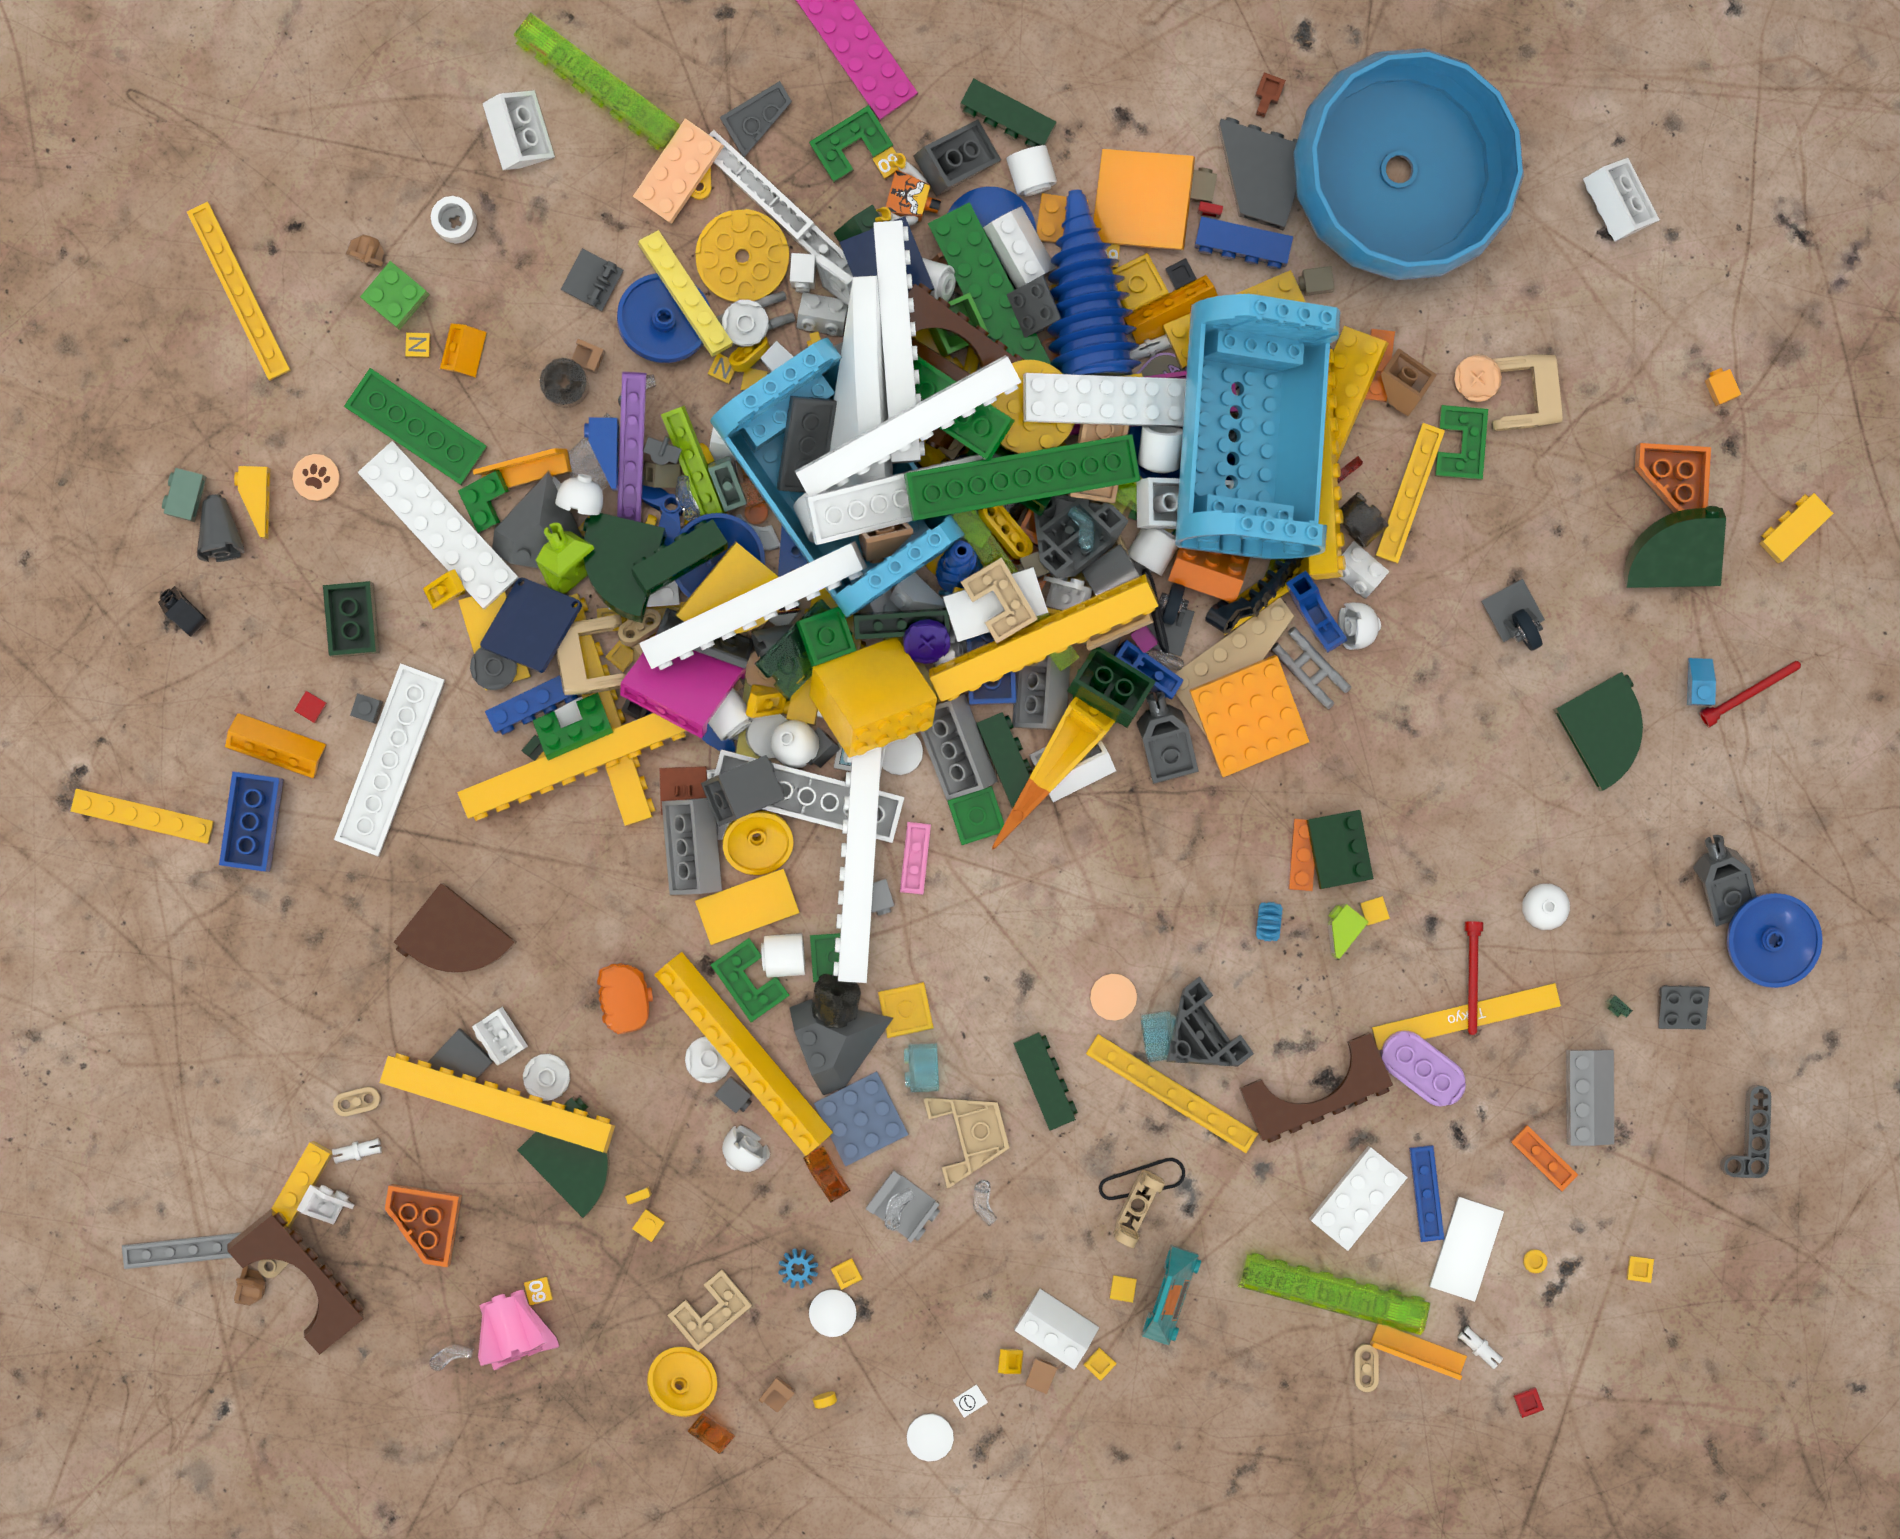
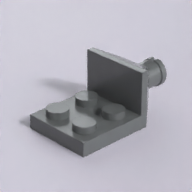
M1156 692L1157 702L1154 699L1153 693L1146 697L1150 710H1146L1137 721L1153 784L1199 772L1189 727L1183 712L1171 705H1166L1164 692Z
M1713 835L1715 843H1712L1711 837L1705 840L1708 853L1703 854L1693 866L1695 873L1704 885L1712 920L1716 927L1731 922L1737 910L1748 900L1757 896L1749 866L1738 851L1724 845V838L1721 835Z

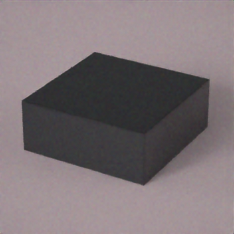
M1186 258L1165 268V272L1175 290L1197 279Z

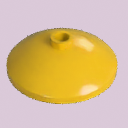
M755 811L729 824L723 835L724 855L730 865L742 873L749 875L768 874L780 868L790 857L793 849L792 831L787 822L779 815L769 811ZM753 834H760L758 837H753Z
M674 1347L663 1351L652 1362L647 1375V1386L653 1401L663 1411L674 1416L689 1417L702 1412L710 1405L717 1391V1376L712 1364L703 1354L687 1347ZM675 1384H680L682 1390L676 1389Z

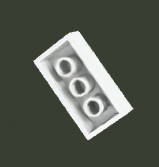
M1148 477L1136 482L1137 528L1176 529L1179 478ZM1225 480V484L1229 489H1232L1234 481Z
M1368 1146L1309 1219L1348 1251L1408 1177Z

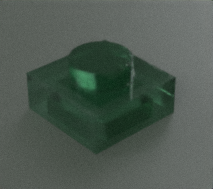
M1611 994L1605 1001L1610 1005L1607 1009L1617 1018L1620 1015L1627 1018L1633 1011L1616 995Z

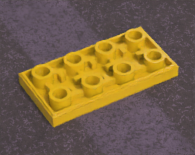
M505 591L485 610L472 596L458 600L474 654L481 647L482 639L507 598ZM518 664L517 675L513 682L530 678L529 668Z
M784 869L695 901L711 945L800 913Z

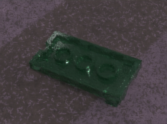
M820 599L799 620L831 608L823 599ZM797 623L755 663L767 678L772 676L775 679L776 683L774 686L785 699L790 698L812 676L813 668ZM805 675V677L798 684H796Z

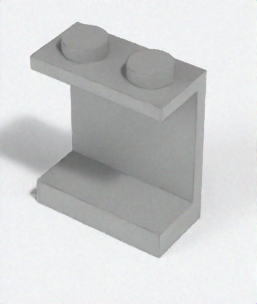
M896 1170L892 1171L866 1206V1210L877 1215L905 1236L910 1243L914 1239L918 1241L926 1231L923 1228L928 1220L932 1222L940 1212L937 1209L939 1202Z

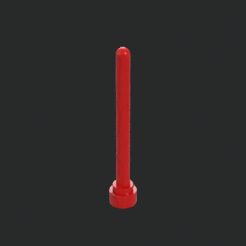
M1799 661L1790 663L1716 708L1706 707L1699 712L1702 721L1710 728L1717 723L1722 714L1799 670L1801 663Z
M1467 921L1464 923V931L1469 936L1468 1033L1475 1035L1477 1033L1478 941L1481 932H1483V922Z

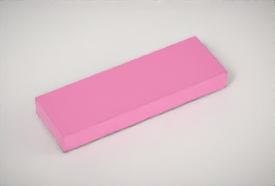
M907 822L900 892L922 895L924 893L931 824Z

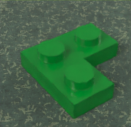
M500 470L494 471L458 490L477 533H481L500 523L491 503L492 500L509 492Z

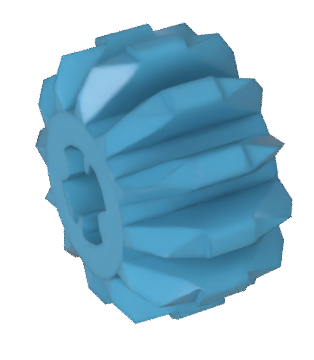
M1262 902L1259 905L1256 930L1258 939L1271 942L1277 941L1280 938L1283 909L1281 904Z
M794 1248L792 1250L793 1257L787 1252L784 1254V1257L789 1262L779 1261V1265L786 1267V1269H781L778 1273L779 1275L787 1273V1276L782 1280L783 1283L792 1279L790 1287L794 1288L796 1281H799V1287L802 1289L804 1288V1279L810 1285L813 1283L808 1275L817 1276L818 1272L810 1270V1268L818 1267V1263H809L814 1258V1255L810 1254L805 1258L806 1249H802L801 1256H798L797 1249ZM794 1263L797 1265L802 1263L804 1265L802 1269L804 1273L797 1272L795 1274L793 1272L794 1266L792 1265Z

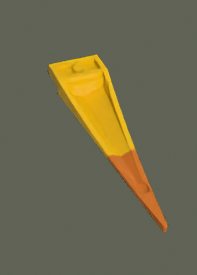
M1074 697L995 840L992 850L996 849L1105 737L1116 722L1115 720L1079 698Z

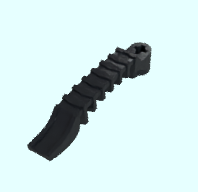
M1304 557L1283 559L1285 560L1284 563L1276 560L1274 568L1277 570V573L1271 570L1267 571L1266 578L1270 581L1268 583L1261 579L1258 581L1257 587L1261 590L1259 593L1251 588L1248 593L1251 598L1249 601L1240 597L1239 600L1229 604L1221 599L1209 609L1205 621L1224 634H1227L1240 619L1253 615L1258 617L1259 611L1263 607L1266 608L1268 601L1272 597L1275 598L1276 592L1285 586L1289 577L1292 578L1294 570L1301 566V561Z

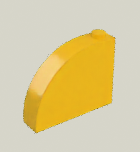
M735 541L675 615L685 622L778 578V576ZM764 617L755 620L756 626L745 631L743 627H740L734 631L736 634L743 633L759 627L768 620L765 621Z

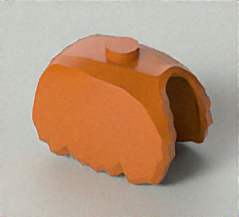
M622 963L617 965L610 964L608 967L600 969L597 984L601 986L598 993L600 995V1008L604 1012L602 1016L603 1023L617 1034L630 1033L641 1029L648 1020L649 1002L653 1001L651 987L647 988L644 972Z

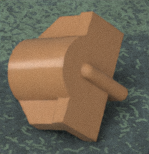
M363 234L350 241L345 255L360 260L361 263L382 267L384 251L378 239Z
M248 1266L244 1267L240 1278L236 1279L237 1289L234 1301L237 1304L250 1306L263 1298L266 1282L259 1271L251 1270Z

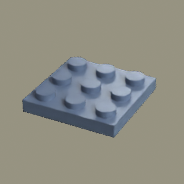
M877 1071L814 1103L822 1120L833 1131L830 1137L845 1167L909 1135Z

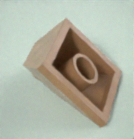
M1399 348L1381 373L1389 404L1407 416L1410 415L1437 376V374Z
M906 522L859 534L862 557L866 561H870V563L884 561L885 557L891 556L913 534V528Z

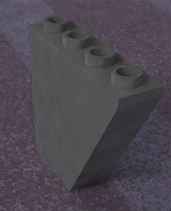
M1226 117V120L1221 119L1218 128L1238 216L1283 231L1297 192L1293 157L1297 139L1294 138L1293 141L1284 139L1283 134L1274 131L1268 134L1262 132L1261 127L1252 124L1246 127L1240 125V121L1234 118Z

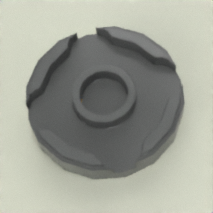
M482 647L471 658L470 671L472 678L478 685L487 690L496 691L506 688L517 675L518 664L485 650Z

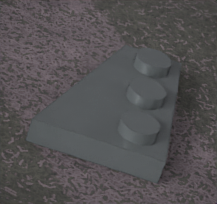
M779 81L719 118L741 155L745 157L792 101Z

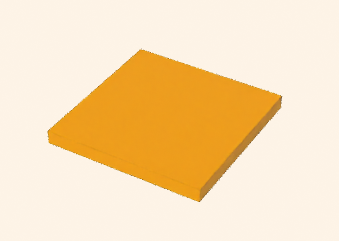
M1102 149L1094 212V223L1096 228H1101L1098 233L1102 242L1124 246L1184 250L1195 157L1190 155Z

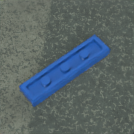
M1434 1146L1411 1147L1409 1151L1420 1242L1444 1240Z

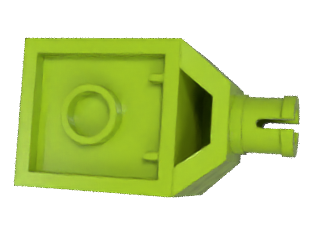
M551 523L549 527L552 534L549 528L546 527L544 529L548 542L542 547L536 562L548 587L566 594L588 576L583 558L594 550V546L571 531H563L560 523Z

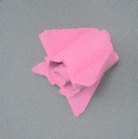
M524 1290L513 1292L510 1294L511 1297L507 1298L505 1294H501L491 1298L492 1301L479 1305L482 1313L478 1359L481 1366L492 1364L493 1370H498L510 1362L520 1360L523 1356L528 1355L529 1357L538 1352L559 1347L555 1335L529 1306Z

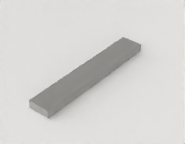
M242 1232L122 1245L124 1269L233 1258L227 1251V1244Z

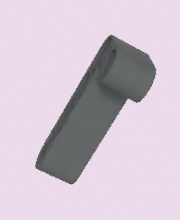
M1752 1085L1746 1092L1744 1155L1731 1154L1722 1158L1720 1168L1728 1176L1762 1178L1769 1171L1771 1092L1768 1088ZM1758 1092L1763 1093V1098H1759V1103L1758 1099L1754 1098V1094ZM1753 1105L1762 1106L1763 1110L1757 1108L1753 1109ZM1757 1113L1763 1116V1122L1759 1126H1755L1753 1123V1117ZM1755 1137H1760L1762 1139V1146L1755 1150L1752 1147V1141ZM1735 1159L1738 1163V1168L1736 1171L1730 1172L1727 1165L1729 1161ZM1759 1160L1762 1166L1761 1170L1753 1173L1751 1165L1754 1161Z

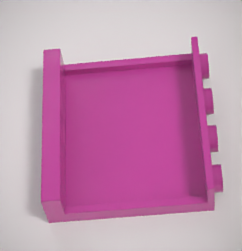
M692 650L694 655L681 660L680 657L672 659L673 665L660 670L657 666L651 669L643 652L622 680L620 695L701 739L707 732V724L739 678L744 680L746 668L738 667Z

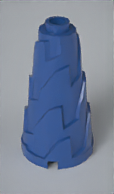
M963 540L954 542L939 559L936 567V578L940 587L945 592L948 591L952 594L954 587L964 589L960 581L982 569L983 565L971 545Z

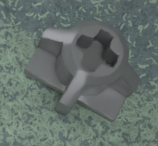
M665 436L663 442L648 437L643 452L650 454L651 459L656 464L664 465L668 462L677 464L682 449L668 443L669 436Z

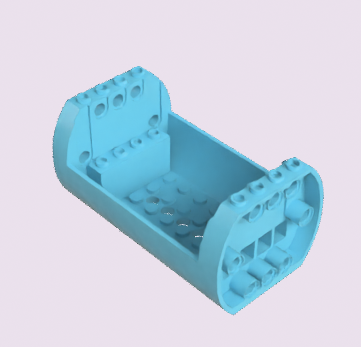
M1255 294L1216 296L1198 301L1191 306L1175 545L1179 548L1260 559L1303 558L1325 552L1327 525L1319 524L1330 343L1339 338L1341 312L1337 307ZM1233 383H1236L1240 388L1238 396L1232 392L1231 387ZM1232 406L1238 410L1237 419L1230 415V408ZM1230 430L1235 431L1237 435L1235 442H1232L1228 437ZM1229 453L1235 457V464L1233 466L1227 462V455ZM1227 476L1231 477L1234 481L1232 489H1229L1225 484Z
M829 338L815 342L735 396L717 411L710 420L715 430L808 563L854 541L862 555L859 535L819 545L810 542L793 508L796 500L805 492L779 491L777 489L790 396L834 399L839 363L842 357ZM914 462L892 464L893 475L918 469ZM952 515L907 522L913 528V534L891 556L885 557L884 561L879 563H870V561L864 559L867 568L861 570L862 576L851 581L849 577L840 580L842 585L830 591L825 587L845 617L848 618L941 555L954 542L962 539L965 534Z

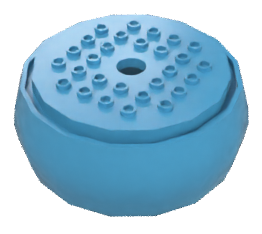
M1426 48L1375 52L1337 72L1307 108L1293 152L1297 198L1316 236L1350 266L1392 280L1441 277L1479 257L1511 219L1524 177L1520 130L1501 92L1467 62ZM1399 156L1409 162L1411 174L1406 182L1396 183L1389 179L1386 173V165L1392 157Z

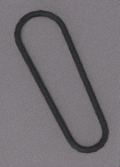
M1145 568L1142 570V575L1147 573L1151 582L1152 589L1158 601V596L1153 577L1150 571ZM1158 601V607L1156 608L1165 648L1161 640L1154 611L1151 615L1160 648L1163 653L1167 654L1169 652V645Z
M1165 1158L1103 1179L1099 1185V1192L1107 1200L1126 1198L1129 1193L1113 1197L1106 1196L1102 1191L1103 1184L1109 1180L1167 1161L1176 1162L1182 1170V1176L1177 1183L1164 1186L1162 1190L1175 1188L1184 1181L1185 1168L1178 1159Z

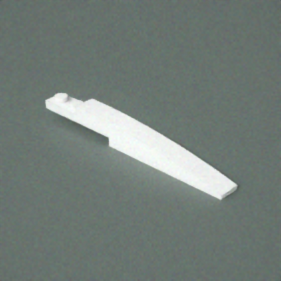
M713 130L709 135L724 145L713 163L809 254H815L816 258L822 254L852 276L843 251L812 220Z

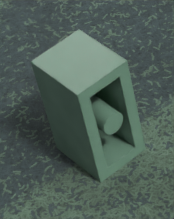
M727 456L709 463L708 470L724 511L727 512L747 504L746 496L731 457Z
M175 468L174 473L171 472L168 479V486H170L169 494L164 496L162 502L164 514L195 522L207 477L202 474Z

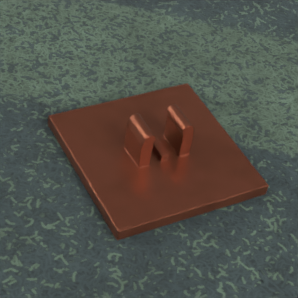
M707 766L659 768L661 815H663L662 801L707 798L701 785L702 782L707 780Z

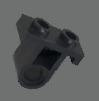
M175 586L161 594L158 603L164 614L190 637L208 621Z

